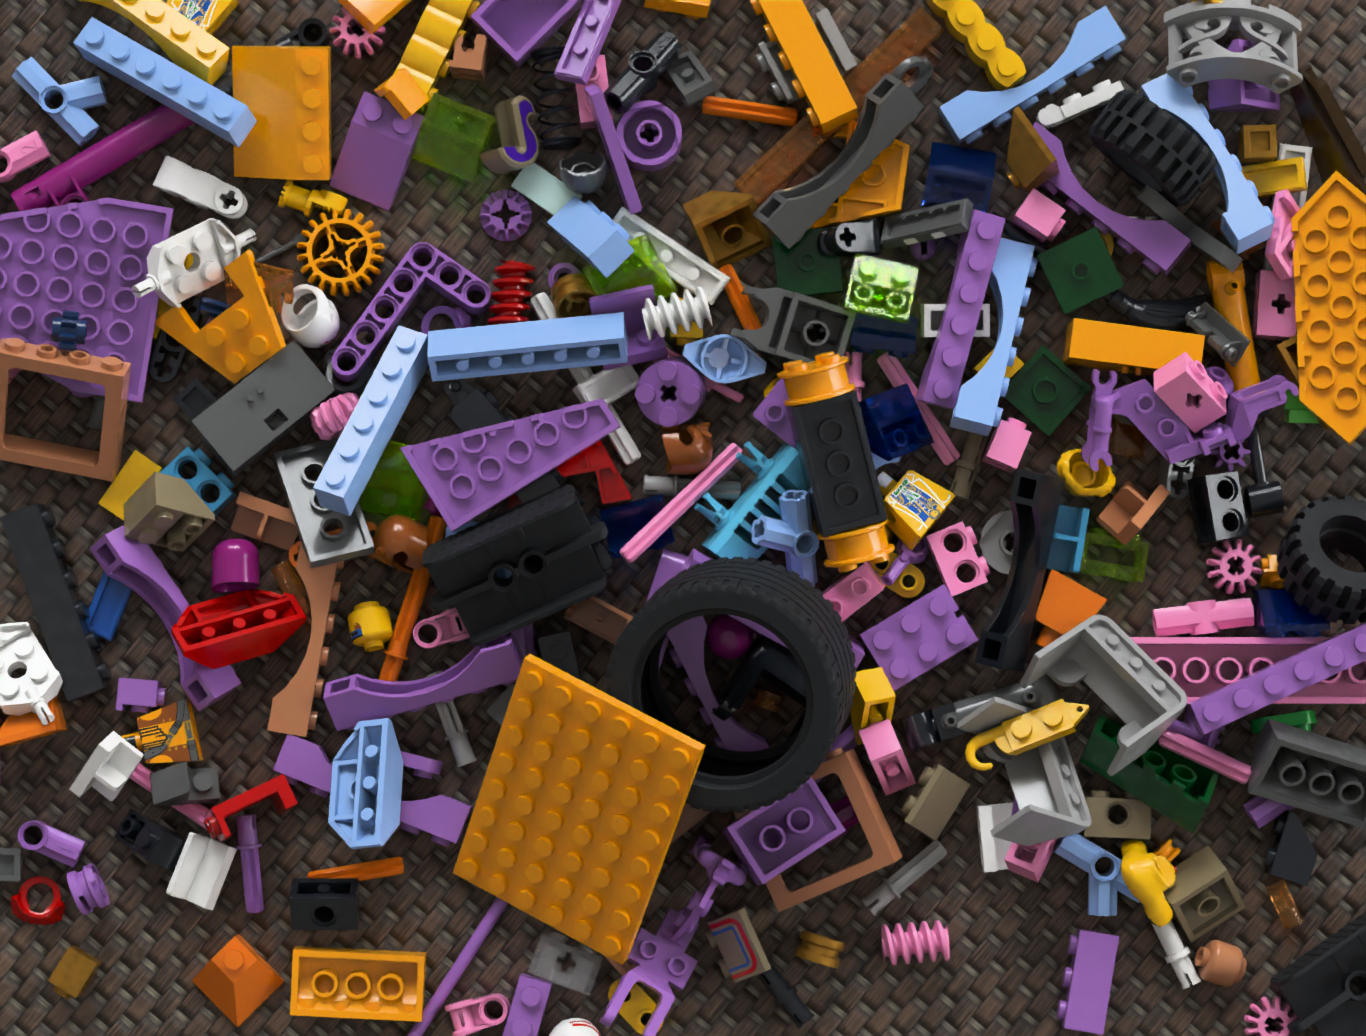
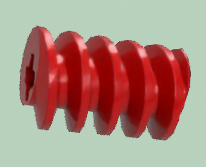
M500 260L499 262L504 265L495 267L494 273L502 278L493 280L492 285L501 291L491 293V299L499 304L489 306V311L497 315V317L489 318L487 323L488 325L527 322L529 318L521 315V311L531 309V306L522 300L523 298L531 297L533 293L524 289V285L533 284L534 280L527 277L526 272L535 271L536 267L523 262Z

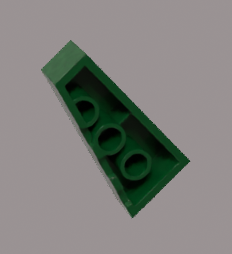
M1100 714L1079 761L1194 834L1210 802L1220 773L1159 746L1156 740L1143 755L1113 776H1110L1107 770L1120 748L1117 743V735L1125 725Z

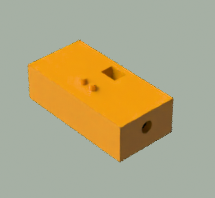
M1073 318L1067 325L1062 362L1067 365L1120 371L1123 374L1135 373L1137 376H1141V374L1154 376L1153 372L1184 352L1193 361L1198 360L1202 364L1205 335Z

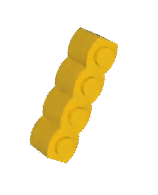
M429 0L394 72L395 74L405 67L410 72L409 75L429 97V100L418 109L419 111L423 112L426 106L432 107L439 92L435 86L440 76L446 78L450 71L449 57L455 47L456 39L462 35L463 41L465 40L467 31L463 30L468 18L471 19L470 16L480 7L481 2L477 0Z
M926 0L929 8L936 15L944 18L949 33L956 40L964 43L970 59L976 65L985 69L988 81L996 90L1011 89L1023 80L1026 74L1023 61L1014 51L1006 48L1001 33L993 25L985 22L982 10L973 0Z

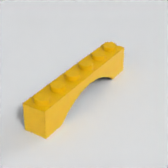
M78 0L102 5L127 18L150 36L175 65L210 85H213L227 71L230 48L162 0Z

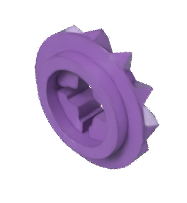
M503 189L491 193L482 203L480 220L482 227L492 238L499 241H513L520 238L528 230L532 220V211L528 201L519 192ZM504 202H507L510 212L520 213V215L509 218L507 229H505L502 218L492 216L502 212Z

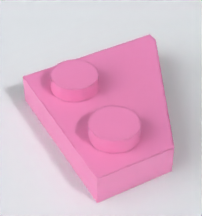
M1288 189L1277 191L1275 194L1272 210L1275 223L1273 224L1272 236L1267 240L1265 257L1280 280L1290 279L1294 274L1293 250H1295V239L1292 240V237L1295 233L1292 232L1291 218L1300 210Z

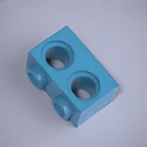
M187 446L160 473L184 479L216 516L237 496L231 490L235 484L222 471L217 475L209 467L213 461L200 448L194 451ZM187 462H194L197 466V473L191 479H184L181 473L183 465ZM216 485L220 491L219 498L213 503H207L204 499V491L207 487Z

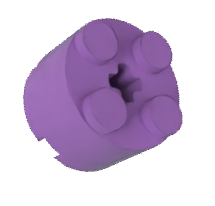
M647 100L635 103L622 115L617 125V135L626 162L633 168L642 171L663 169L670 165L680 152L682 145L680 120L670 108L660 102ZM646 130H651L653 135H658L654 137V142L648 143L647 139H641V137L645 136Z
M665 357L657 360L642 373L637 384L635 397L643 414L654 423L665 427L679 425L689 420L702 407L706 397L705 377L686 358ZM673 385L677 390L674 393L675 395L669 396L667 390Z

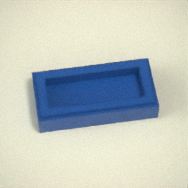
M105 571L89 607L90 618L85 620L89 631L94 630L99 637L113 641L133 590L107 576Z

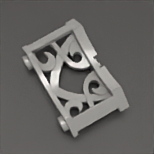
M1203 0L1178 6L1164 13V23L1168 26L1169 65L1166 66V73L1184 88L1210 80L1237 79L1262 85L1274 93L1280 94L1303 82V75L1298 72L1296 34L1302 32L1301 21L1278 7L1270 4L1267 8L1251 5V0H1223V3L1204 5ZM1228 30H1239L1256 46L1241 53L1231 52L1214 41L1221 38ZM1182 39H1189L1188 41L1182 44ZM1192 50L1189 58L1183 59V54Z

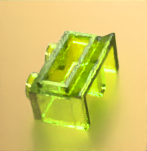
M1091 527L1090 533L1086 532L1079 573L1142 583L1150 543L1141 542L1142 536L1135 535L1124 545L1117 538L1109 536L1110 532L1106 529ZM1088 544L1136 551L1134 567L1086 559Z

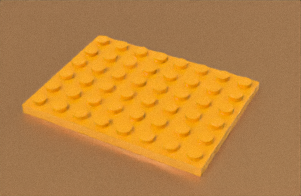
M532 654L527 655L523 660L453 873L623 965L630 955L706 745Z

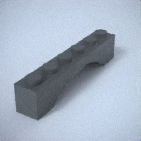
M886 73L865 95L856 129L836 159L823 171L806 182L774 191L752 215L777 241L790 249L803 238L805 232L816 220L825 215L827 209L834 201L847 192L852 182L871 166L872 161L894 142L895 137L916 119L917 114L924 106L901 80Z

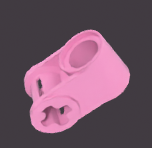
M456 607L419 621L413 630V638L417 645L427 650L470 639V635ZM456 617H459L463 631L459 630ZM425 625H431L437 630V638L432 643H423L419 639V631Z
M492 993L475 999L470 998L458 1001L444 1007L446 1011L450 1012L455 1030L452 1035L466 1036L502 1023L509 1015L511 1004L503 994ZM495 1000L502 1005L503 1013L501 1017L494 1018L487 1013L486 1006L489 1001Z

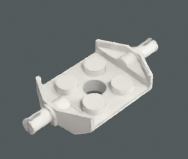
M209 218L152 246L147 256V279L133 285L132 290H135L133 293L137 298H141L155 291L157 296L170 306L181 308L180 302L226 279L232 280L224 267L240 256V250L243 246L256 241L257 238L254 236L256 234L249 228L238 235H234L220 220ZM191 253L193 255V264L186 270L184 260Z
M28 622L0 624V707L4 714L16 716L32 711L38 715L43 725H47L49 723L44 713L50 723L55 719V716L48 707V702L57 696L63 683L61 675L53 666ZM18 668L27 670L25 675L20 678L10 677L12 672Z

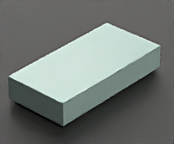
M535 163L523 168L511 185V188L552 216L574 195L580 200L583 198L581 194H576L567 189L562 181Z

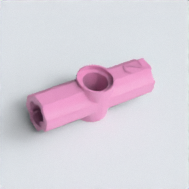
M37 130L0 149V159H7L8 162L6 170L0 173V183L10 182L15 178L16 174L51 156Z
M1237 598L1216 602V599L1189 602L1185 606L1152 610L1155 637L1177 636L1190 633V635L1220 632V629L1253 626L1255 617L1251 598Z

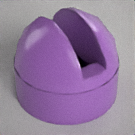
M934 239L926 241V255H921L920 242L910 244V253L918 261H927L933 257L936 251V243Z

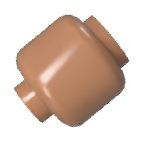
M1220 940L1209 941L1205 947L1198 949L1195 956V965L1198 966L1199 976L1205 981L1222 987H1230L1235 982L1238 983L1246 971L1247 962L1243 957L1241 949Z

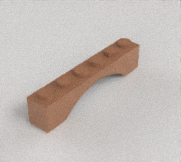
M301 542L296 570L304 582L310 600L312 617L311 636L306 655L297 673L272 700L267 731L307 737L309 730L315 731L318 711H313L314 699H321L324 679L318 678L320 665L327 666L330 647L324 646L326 633L332 634L335 615L330 614L332 601L338 602L341 582H336L335 580L337 569H344L345 560L310 569Z

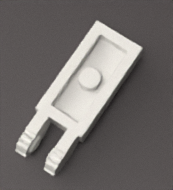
M1110 79L1093 86L1094 92L1082 97L1079 92L1062 100L1063 106L1047 105L1037 113L1038 116L1035 117L1036 122L1049 130V127H1056L1104 106L1110 102L1117 92L1124 90L1121 81L1111 83Z

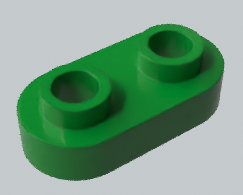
M1314 710L1263 717L1250 721L1252 735H1260L1268 719L1312 732L1311 726L1317 724Z

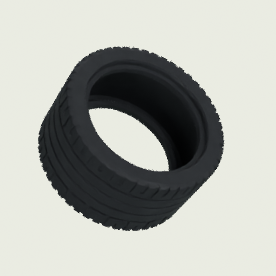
M728 557L718 558L717 561L713 559L704 561L701 565L698 563L691 566L688 570L685 569L661 586L636 613L616 641L617 645L613 648L610 655L611 660L608 662L606 670L608 674L605 677V687L607 689L604 693L706 745L685 802L691 808L698 810L703 808L708 812L720 811V813H730L735 811V813H741L748 809L753 811L760 809L761 806H770L776 800H783L789 793L793 794L817 771L849 716L854 700L853 694L856 690V682L854 680L857 673L856 667H854L856 662L855 653L852 652L853 645L851 638L847 636V628L845 624L842 625V618L837 611H834L832 603L823 597L824 594L818 588L815 589L807 579L803 580L799 577V574L794 571L789 572L786 570V567L779 564L775 566L770 561L763 560L761 562L757 558L750 557L748 559H743V557L728 559ZM710 614H727L746 618L771 631L790 650L798 663L804 679L806 713L802 728L792 737L776 746L749 752L719 748L695 736L674 715L662 690L659 661L662 644L667 632L686 620Z

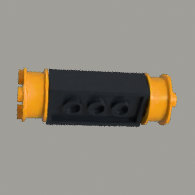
M834 351L815 355V361L807 363L802 362V360H795L784 363V370L779 372L777 377L783 379L788 399L784 400V405L787 407L807 492L809 493L818 532L817 538L818 540H823L827 554L824 566L838 568V572L841 573L857 569L858 563L870 561V564L887 561L890 559L889 553L895 550V546L888 543L884 525L888 523V518L857 393L854 390L855 384L849 383L845 363L849 359L848 356H840L839 354H834Z

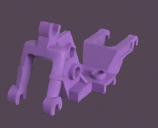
M1093 369L1091 381L1094 389L1090 401L1089 420L1086 421V425H1088L1087 441L1081 449V456L1094 471L1099 470V459H1102L1109 467L1112 465V458L1108 453L1110 433H1112V414L1127 416L1170 464L1201 453L1206 456L1211 454L1210 450L1226 444L1231 447L1236 445V441L1248 438L1253 430L1258 414L1284 404L1287 401L1286 390H1290V393L1294 396H1298L1299 390L1293 382L1288 381L1284 376H1272L1268 380L1230 393L1225 424L1221 422L1215 423L1214 421L1200 431L1190 433L1188 426L1154 392V388L1146 379L1113 390L1117 384V373L1110 370L1109 381L1101 384L1099 383L1100 371Z
M702 833L697 836L696 843L689 853L694 855L698 862L706 868L709 881L700 892L696 890L693 893L686 908L682 907L679 912L670 908L655 935L643 928L638 930L628 957V961L637 967L621 976L619 985L605 1009L606 1012L599 1021L603 1025L609 1027L612 1024L633 984L639 982L659 994L656 1008L642 1032V1036H655L675 1000L670 986L679 992L683 990L698 962L684 952L699 926L697 924L699 916L704 918L712 906L713 900L710 897L716 886H723L729 882L736 886L745 883L747 870L741 860L738 858L734 864L712 851L709 844L711 839Z

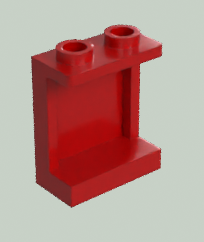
M282 774L207 811L206 815L208 818L204 820V824L212 839L217 837L220 843L231 836L224 820L225 818L270 797L279 815L296 806L298 802L285 775Z

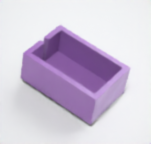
M486 0L470 17L472 23L519 69L531 57L530 53L535 49H539L583 5L584 0Z
M945 584L858 635L876 667H882L893 691L978 641L964 615L956 617L954 612L959 610V607Z

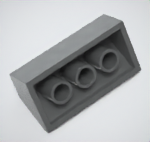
M1268 719L1254 745L1250 769L1252 773L1249 778L1248 792L1366 829V749Z

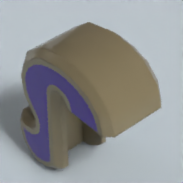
M522 95L499 102L494 112L501 148L481 153L480 157L483 164L490 171L497 174H507L533 165L538 157V139L536 133L529 125L530 121L535 120L536 114L530 100Z

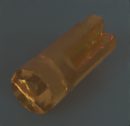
M1284 879L1266 886L1285 929L1302 923L1303 919Z

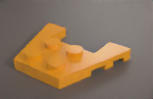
M852 120L825 134L822 133L819 125L814 127L813 134L814 136L846 139L847 145L858 122ZM894 139V142L872 161L871 166L852 182L847 192L839 196L838 203H833L827 209L825 215L816 220L809 229H818L901 212L910 145Z
M250 249L224 267L225 271L244 295L243 298L202 329L198 328L183 306L181 308L172 307L157 318L155 322L159 328L234 384L286 347L273 307H269L263 291L265 285L262 277H258L253 263L255 257Z

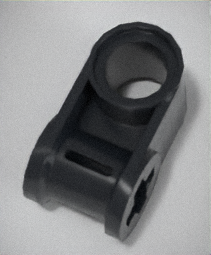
M876 220L842 223L837 227L822 230L818 236L817 244L819 250L827 257L853 256L854 258H863L882 254L878 221Z

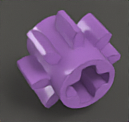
M1245 439L1236 441V445L1233 446L1236 449L1233 452L1235 458L1225 459L1223 455L1226 450L1223 446L1216 448V450H1211L1209 455L1215 456L1217 460L1213 467L1217 468L1224 465L1227 472L1233 471V464L1235 463L1240 468L1245 467L1246 464L1242 457L1251 453L1250 450L1243 448L1242 443Z

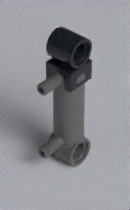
M1045 674L1026 688H1023L1020 682L901 718L899 721L909 751L967 733V731L958 729L957 722L994 696L1034 710L1060 700L1061 697L1057 685Z

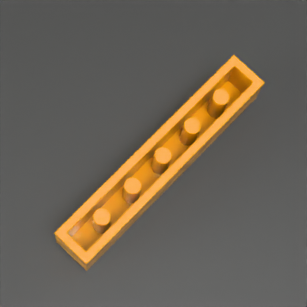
M749 0L757 16L762 14L767 23L763 25V29L770 43L776 41L781 52L777 53V56L784 71L790 69L795 80L791 81L796 95L799 99L805 97L809 108L805 109L812 126L819 125L822 133L825 134L858 118L857 106L803 1Z

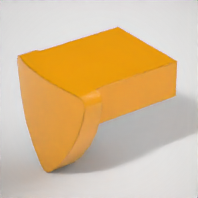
M405 67L374 89L379 97L384 95L404 120L408 119L429 100V97L409 75L410 72Z

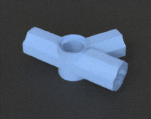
M33 57L23 61L12 74L13 79L80 147L89 142L101 128L84 111L107 104V96L100 76L59 85ZM58 94L63 95V104L57 109H50L49 100L51 97Z
M791 489L782 492V496L779 497L781 520L761 515L752 524L750 530L752 533L751 541L756 545L784 551L787 571L796 572L800 575V578L803 580L807 579L812 583L811 586L815 587V584L818 582L815 553L819 548L820 541L812 528L809 493L805 490Z
M1078 833L1059 838L1053 852L1088 873V915L1117 916V891L1137 903L1140 902L1130 893L1122 879L1120 858ZM1101 857H1108L1111 861L1109 871L1104 874L1097 873L1095 870L1096 861Z

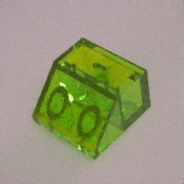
M434 93L423 118L412 159L473 183L482 161L480 154L486 151L497 124L495 116Z
M647 234L638 236L628 242L635 251L607 278L590 264L582 268L597 296L651 284L653 285L657 303L659 295H662L665 299L671 293L678 291Z
M855 253L843 310L908 324L919 267Z
M389 440L358 500L362 511L387 517L405 515L419 522L426 489L400 447L408 445Z

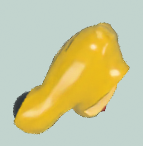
M1127 839L1121 846L1123 858L1120 871L1122 879L1130 893L1144 905L1148 921L1158 927L1165 926L1172 919L1173 911L1163 892L1174 885L1177 867L1172 865L1164 856H1156L1152 852L1147 853L1146 844L1142 840Z

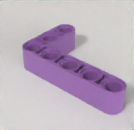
M426 242L414 244L332 356L334 375L344 382L355 380L426 284L473 315H479L488 309L491 297L489 286L431 244ZM419 254H426L432 261L427 266H418L414 262V258ZM446 272H452L457 275L458 281L455 284L446 285L441 281L440 277ZM403 279L410 281L413 287L410 291L404 293L399 292L395 288V284ZM474 290L480 291L484 294L485 299L481 303L475 304L467 299V295ZM387 305L394 310L393 315L387 319L378 317L376 310L380 306ZM368 331L375 336V339L371 344L363 345L357 341V336L361 332ZM342 358H352L356 362L355 367L350 371L341 370L338 367V362Z

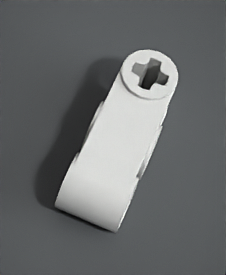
M165 156L152 185L163 192L175 197H181L197 207L211 210L229 219L242 217L248 208L247 198L238 188L223 182L207 172L194 169L170 156ZM235 198L238 204L236 206L230 205L228 208L225 200Z

